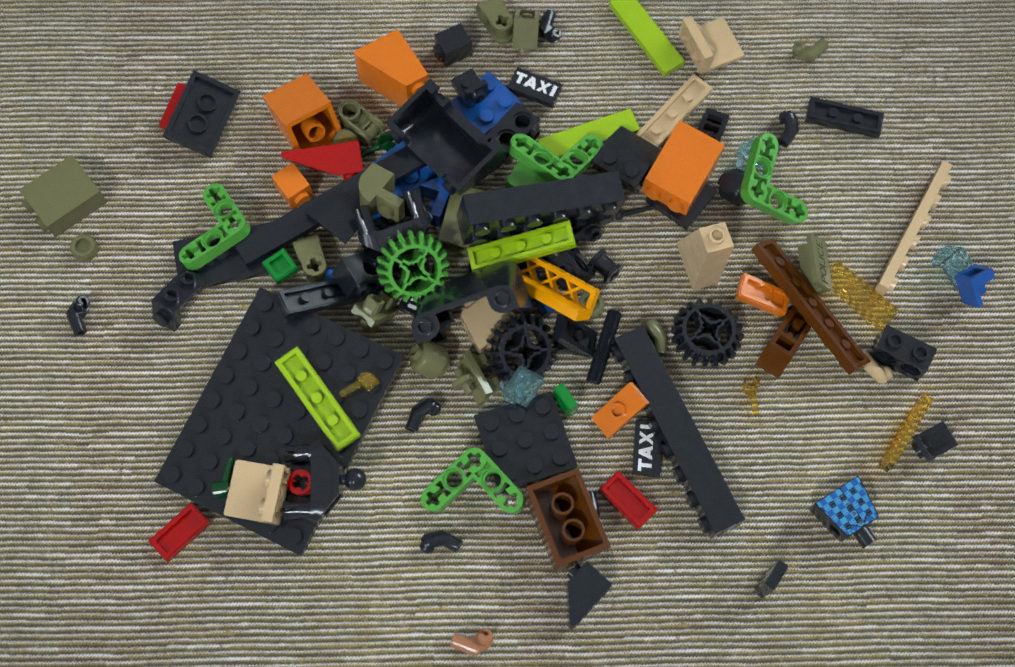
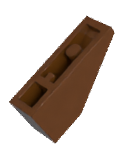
M794 305L755 364L778 379L811 329V326L807 324L805 318Z

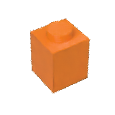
M293 162L271 176L275 188L292 210L297 206L305 204L313 197L310 184Z

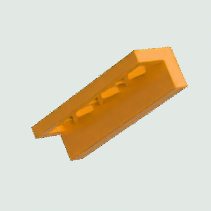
M540 257L526 261L528 268L522 270L521 274L529 296L574 321L590 319L601 290ZM539 267L545 268L548 277L547 280L542 282L538 280L535 271ZM560 278L565 279L569 291L559 292L556 280ZM584 289L590 293L586 306L579 302L577 291Z

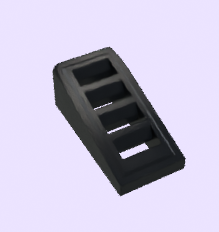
M706 108L697 130L720 142L730 117L722 112ZM705 128L707 130L713 131L717 133V135L704 131L703 129Z

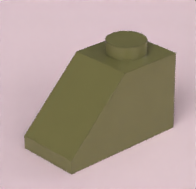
M516 9L512 48H516L518 52L531 53L532 50H537L540 10Z

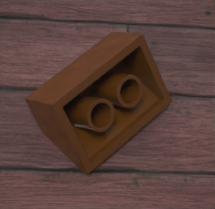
M579 468L525 488L524 496L555 573L575 566L577 563L580 564L611 548Z

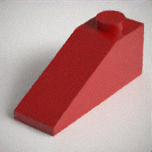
M359 141L281 152L282 160L293 162L294 164L334 177H343L344 181L363 171Z

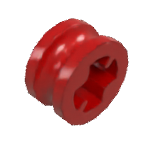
M301 469L293 471L287 483L290 491L299 496L309 495L311 493V473ZM299 476L304 479L308 478V483H305L307 487L304 490L300 487L295 488V483H298L296 479Z

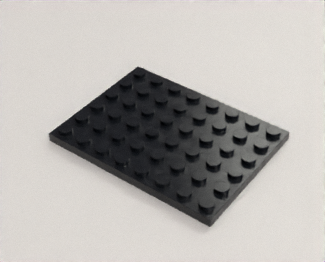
M260 287L154 482L303 556L320 522L309 521V518L284 520L283 513L280 526L224 515L227 497L216 498V495L212 494V483L222 481L227 458L234 459L230 483L236 460L272 466L273 463L281 464L292 469L291 473L298 469L311 473L309 461L285 463L283 454L294 453L284 452L283 447L286 444L305 445L309 444L312 440H319L343 466V474H345L405 357L314 312L284 319L273 297L274 293ZM297 346L361 434L358 439L340 452L332 445L275 364L278 359ZM299 476L296 479L298 483H295V488L300 487L304 490L307 487L305 483H308V478L304 479ZM288 487L285 501H308L311 498V493L306 496H299L292 493Z

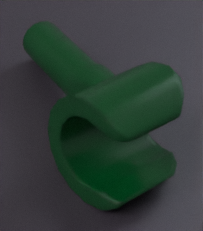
M383 133L378 137L377 143L374 146L361 152V157L365 158L381 149L388 152L396 144L392 142L393 139L388 134Z
M227 458L222 481L212 483V494L216 495V498L228 496L230 474L234 462L232 458Z

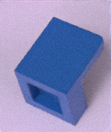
M974 264L954 275L962 303L979 308L983 306L981 295L986 293L985 283L994 279L995 276L992 268Z

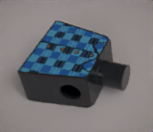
M859 476L829 493L809 508L810 512L840 542L854 535L864 549L877 540L867 525L879 518V515Z

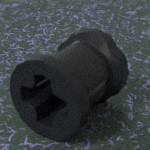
M602 249L592 257L588 264L591 269L594 268L604 277V282L608 284L619 275L623 266L614 263L606 255L607 252Z

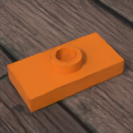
M743 273L740 276L734 299L780 318L786 315L789 298L780 287L747 273Z
M629 382L596 412L591 419L609 439L650 402L633 382Z

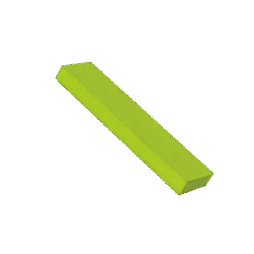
M637 0L609 1L611 10L663 77L684 66V59Z
M630 108L537 139V142L561 158L586 135H595L604 144L606 139L620 126L635 134L640 130V127Z
M570 220L473 246L467 248L471 270L474 272L501 261H510L518 264L576 248L577 246Z
M298 346L275 362L338 452L361 436Z

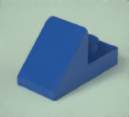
M437 177L421 184L420 192L424 198L431 200L428 207L429 212L433 216L431 225L441 228L451 194L442 186L444 181Z

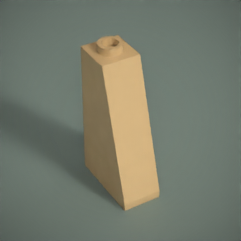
M725 222L699 228L677 242V247L693 290L716 285L720 280L734 248Z

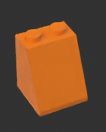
M398 29L353 51L360 82L400 107L429 80L428 73Z
M307 73L262 96L273 120L292 150L333 144L335 133L341 129L331 102Z
M679 120L648 172L641 191L650 199L658 200L667 205L673 212L682 213L686 216L713 174L725 144Z

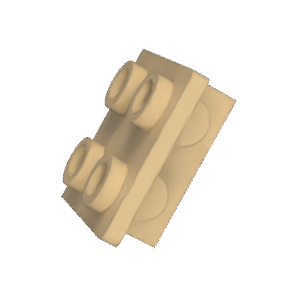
M692 16L682 20L679 37L700 75L743 59L744 52L723 17L702 25L696 24Z
M236 460L224 515L280 526L283 502L285 501L288 489V478L292 469L275 463L272 466Z

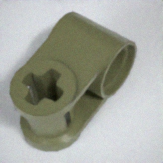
M486 0L476 4L477 15L493 40L498 44L511 42L513 39L512 26L514 20L504 1Z
M346 99L339 104L340 125L343 129L352 130L357 135L359 143L363 146L369 147L371 140L379 132L383 133L386 128L383 122L357 101ZM348 113L355 114L353 117L345 116Z
M318 234L293 241L296 255L309 284L327 281L325 275L328 267Z

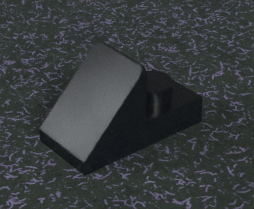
M557 314L553 340L554 345L558 349L554 351L588 358L593 357L597 332L580 321H574L563 314Z

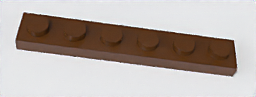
M772 238L757 243L751 251L757 257L759 263L773 277L774 282L784 291L790 302L805 318L807 324L813 328L823 344L838 360L840 366L849 375L867 366L871 361L775 240Z

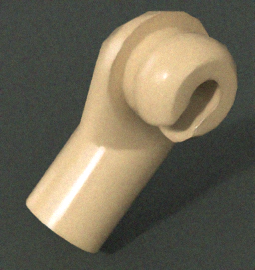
M862 350L871 361L863 369L877 383L884 384L887 383V380L893 378V372L890 367L883 366L881 368L867 350Z

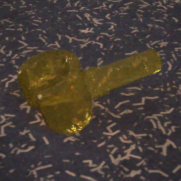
M364 372L352 385L339 391L341 397H344L361 386L370 391L378 385L379 380L372 373Z
M755 376L753 380L754 386L752 387L746 383L745 377L742 391L750 399L753 416H758L760 414L756 393L760 380Z

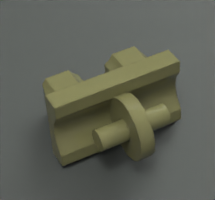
M382 289L379 295L370 294L364 302L354 305L351 312L354 315H359V324L364 331L374 332L380 328L381 323L396 316L398 309L393 305L397 299L393 297L392 291L386 292L385 289Z
M471 351L464 352L462 354L463 358L456 364L458 370L454 373L457 380L453 382L452 386L455 391L463 389L467 396L472 394L478 406L485 404L488 398L499 390L501 383L495 375L487 378L483 375L482 371L486 370L489 366L484 353L472 355Z

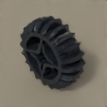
M701 298L697 299L696 305L690 301L687 303V309L681 308L678 312L679 316L674 317L673 323L675 325L671 327V333L674 336L671 341L674 344H678L675 349L676 353L685 352L682 357L683 361L689 357L693 359L691 362L692 367L697 362H701L703 369L707 368L708 363L711 364L713 369L718 367L719 362L722 365H726L728 358L734 359L736 356L735 351H739L742 346L739 341L743 340L744 334L739 331L742 330L743 324L735 323L739 318L738 314L730 315L731 306L726 309L722 308V300L717 305L713 304L712 298H709L706 304H704ZM692 320L695 324L694 329L696 332L689 338L686 325ZM725 329L728 339L727 344L722 347L719 335ZM698 346H704L708 350L701 349Z
M520 312L516 313V317L506 315V322L502 320L497 321L499 330L490 329L494 337L493 339H486V342L491 344V348L484 350L486 354L492 355L486 360L487 364L494 365L491 369L492 373L499 374V379L504 382L508 380V383L511 385H516L518 382L521 386H526L527 381L531 384L536 383V376L545 378L543 370L552 369L548 364L549 360H556L555 356L551 355V351L558 349L556 345L551 344L554 335L548 334L551 330L550 326L543 325V319L538 317L535 319L533 314L528 313L525 316ZM527 328H529L534 333L537 339V344L530 342V335H527ZM512 335V339L506 344L508 338ZM521 345H524V346H526V347H529V348H524L523 351H520L521 354L515 352V351H518L520 347L522 348ZM504 355L512 357L515 370L510 369L507 365Z

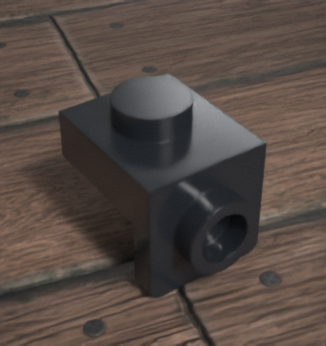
M942 421L919 435L912 436L915 443L911 446L920 459L925 457L927 461H931L957 447L959 444L945 422Z

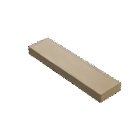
M693 74L636 135L659 148L664 143V140L671 135L678 121L684 122L712 93L713 88Z

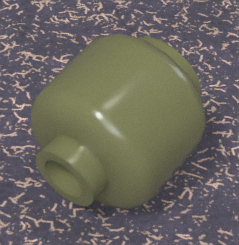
M431 340L426 344H414L410 349V366L413 371L428 379L441 377L447 372L450 366V358L445 347Z

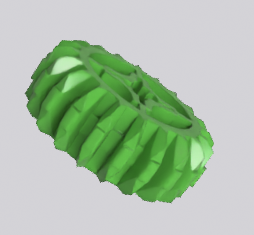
M408 230L406 238L401 233H398L397 242L390 238L388 240L390 248H381V252L385 256L377 257V262L381 265L376 267V271L378 274H381L378 279L381 284H385L384 289L386 292L392 291L395 299L402 295L404 302H407L410 296H412L413 301L417 303L420 295L425 296L428 292L434 291L436 285H444L441 277L448 276L449 272L445 268L450 263L448 259H444L448 255L446 250L441 249L442 244L440 241L434 242L433 235L429 234L424 238L423 231L419 230L416 237H414L413 232ZM415 248L412 253L403 254L404 251ZM428 252L433 256L431 271L424 266L427 260L425 256ZM394 261L402 268L399 273L401 276L399 280L392 276ZM417 263L419 268L416 267V269L412 268V270H409L407 265ZM422 279L421 282L412 284L413 281Z

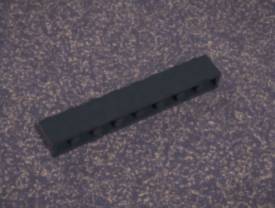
M644 326L614 338L611 349L612 357L624 369L623 378L626 384L633 382L650 402L643 409L649 418L647 424L653 435L658 433L661 437L662 443L659 444L661 452L665 459H670L674 467L672 468V473L675 480L679 484H683L686 490L684 495L688 505L697 511L700 517L697 521L704 534L708 533L710 539L740 526L745 521V518Z

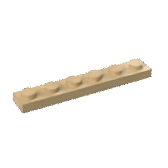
M943 160L935 171L872 294L882 298L887 290L892 292L899 280L895 276L898 269L903 271L910 259L906 255L908 250H914L921 237L917 235L919 229H925L931 218L928 215L930 208L934 210L942 197L938 194L940 188L945 189L952 178L948 174L952 164Z

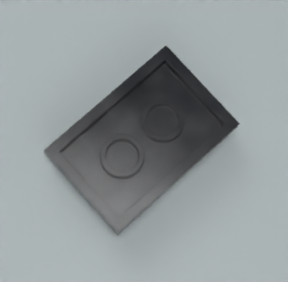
M193 70L163 133V138L211 158L241 91Z

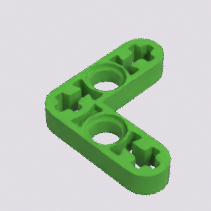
M519 133L512 136L508 151L513 158L548 182L582 175L593 164L592 161L602 147L603 142L595 135H586L563 157L559 158L531 137ZM535 158H543L547 161V164H539L535 161ZM577 158L581 160L583 164L576 165L572 163L570 159Z
M764 133L756 137L752 142L740 190L741 198L747 204L789 225L804 222L808 217V209L805 203L770 185L779 144L773 134ZM757 162L763 166V175L756 171ZM771 196L776 197L778 200L777 209L771 204Z
M218 183L209 185L204 190L202 196L219 224L187 244L179 253V260L191 271L201 268L246 238L250 233L251 227L225 188ZM216 195H218L221 199L218 202H216L214 199ZM232 208L229 214L221 216L225 209ZM235 221L239 225V228L235 229L232 225V223H234ZM220 238L217 245L209 246L212 240Z
M474 447L466 450L423 491L421 503L430 512H441L475 480L498 506L508 514L515 515L522 512L525 508L526 499L523 493L480 448ZM473 455L476 457L481 455L479 459L480 466L472 465L468 469L472 474L468 477L466 472L459 467L463 465L465 468H468L472 463L470 458ZM460 473L462 476L460 486L450 487L448 484L450 475ZM494 473L499 474L501 477L500 485L493 489L489 488L486 482L488 476ZM441 484L444 486L445 489L451 492L449 496L443 492L438 497V500L440 501L438 505H435L433 503L429 505V503L432 501L430 495H439L443 491L441 488H439ZM504 489L512 497L518 495L516 499L518 505L516 507L511 505L506 507L508 500L504 495L500 494Z

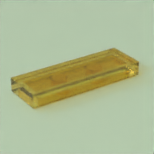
M839 260L830 268L832 292L879 331H882L900 311Z
M925 394L915 402L880 461L879 468L888 472L896 465L932 404L933 398Z

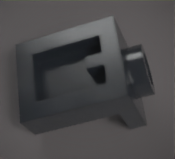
M473 68L451 79L452 87L466 107L478 104L488 96V83L486 80L481 81Z

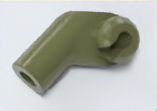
M820 39L812 47H806L805 43L799 41L792 46V54L798 60L813 61L825 52L829 46L824 39Z
M648 319V321H643L640 327L644 326L648 335L650 334L654 339L653 345L660 357L666 356V331L657 320Z

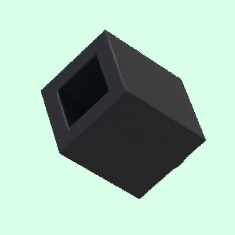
M461 23L434 34L435 45L432 46L434 54L438 60L442 59L446 67L472 56V41Z

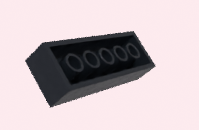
M618 171L464 194L456 217L463 245L471 244L472 246H477L490 240H499L570 220L571 226L576 230L585 228L588 224L607 225L614 220L626 199Z

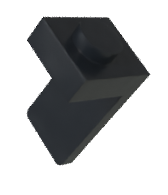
M186 267L183 268L152 299L153 320L158 325L167 327L175 332L181 326V308L206 284V278Z

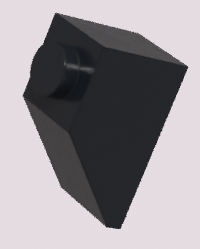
M588 561L582 567L577 563L567 574V577L570 579L566 585L568 628L572 631L613 585Z

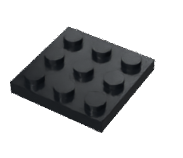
M551 391L474 415L485 453L517 488L578 468ZM494 473L492 475L496 487H498L501 483V477L499 474Z

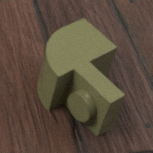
M372 162L359 179V200L361 208L365 205L369 206L371 216L378 211L383 217L400 222L405 216V200L393 194L395 191L394 173Z

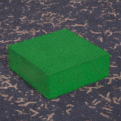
M284 248L262 262L263 267L277 285L299 272L298 266Z
M563 383L555 387L554 399L566 416H572L577 412V402Z

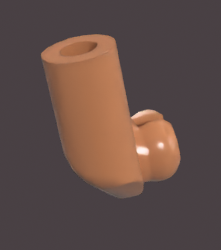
M487 628L480 629L479 633L470 638L455 633L450 647L470 655H477L490 648L493 643V633Z

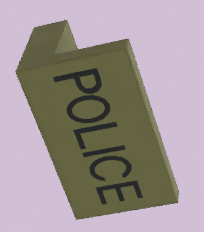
M812 233L806 234L807 244L798 246L801 274L818 295L832 291L826 242Z

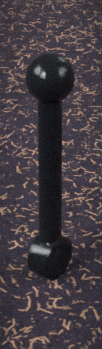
M649 205L624 212L619 210L615 219L622 220L625 216L654 210L656 207Z

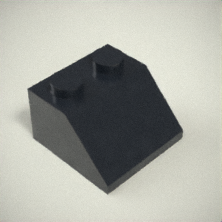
M620 126L606 139L592 163L594 169L600 173L618 171L622 186L637 195L662 149L625 127Z

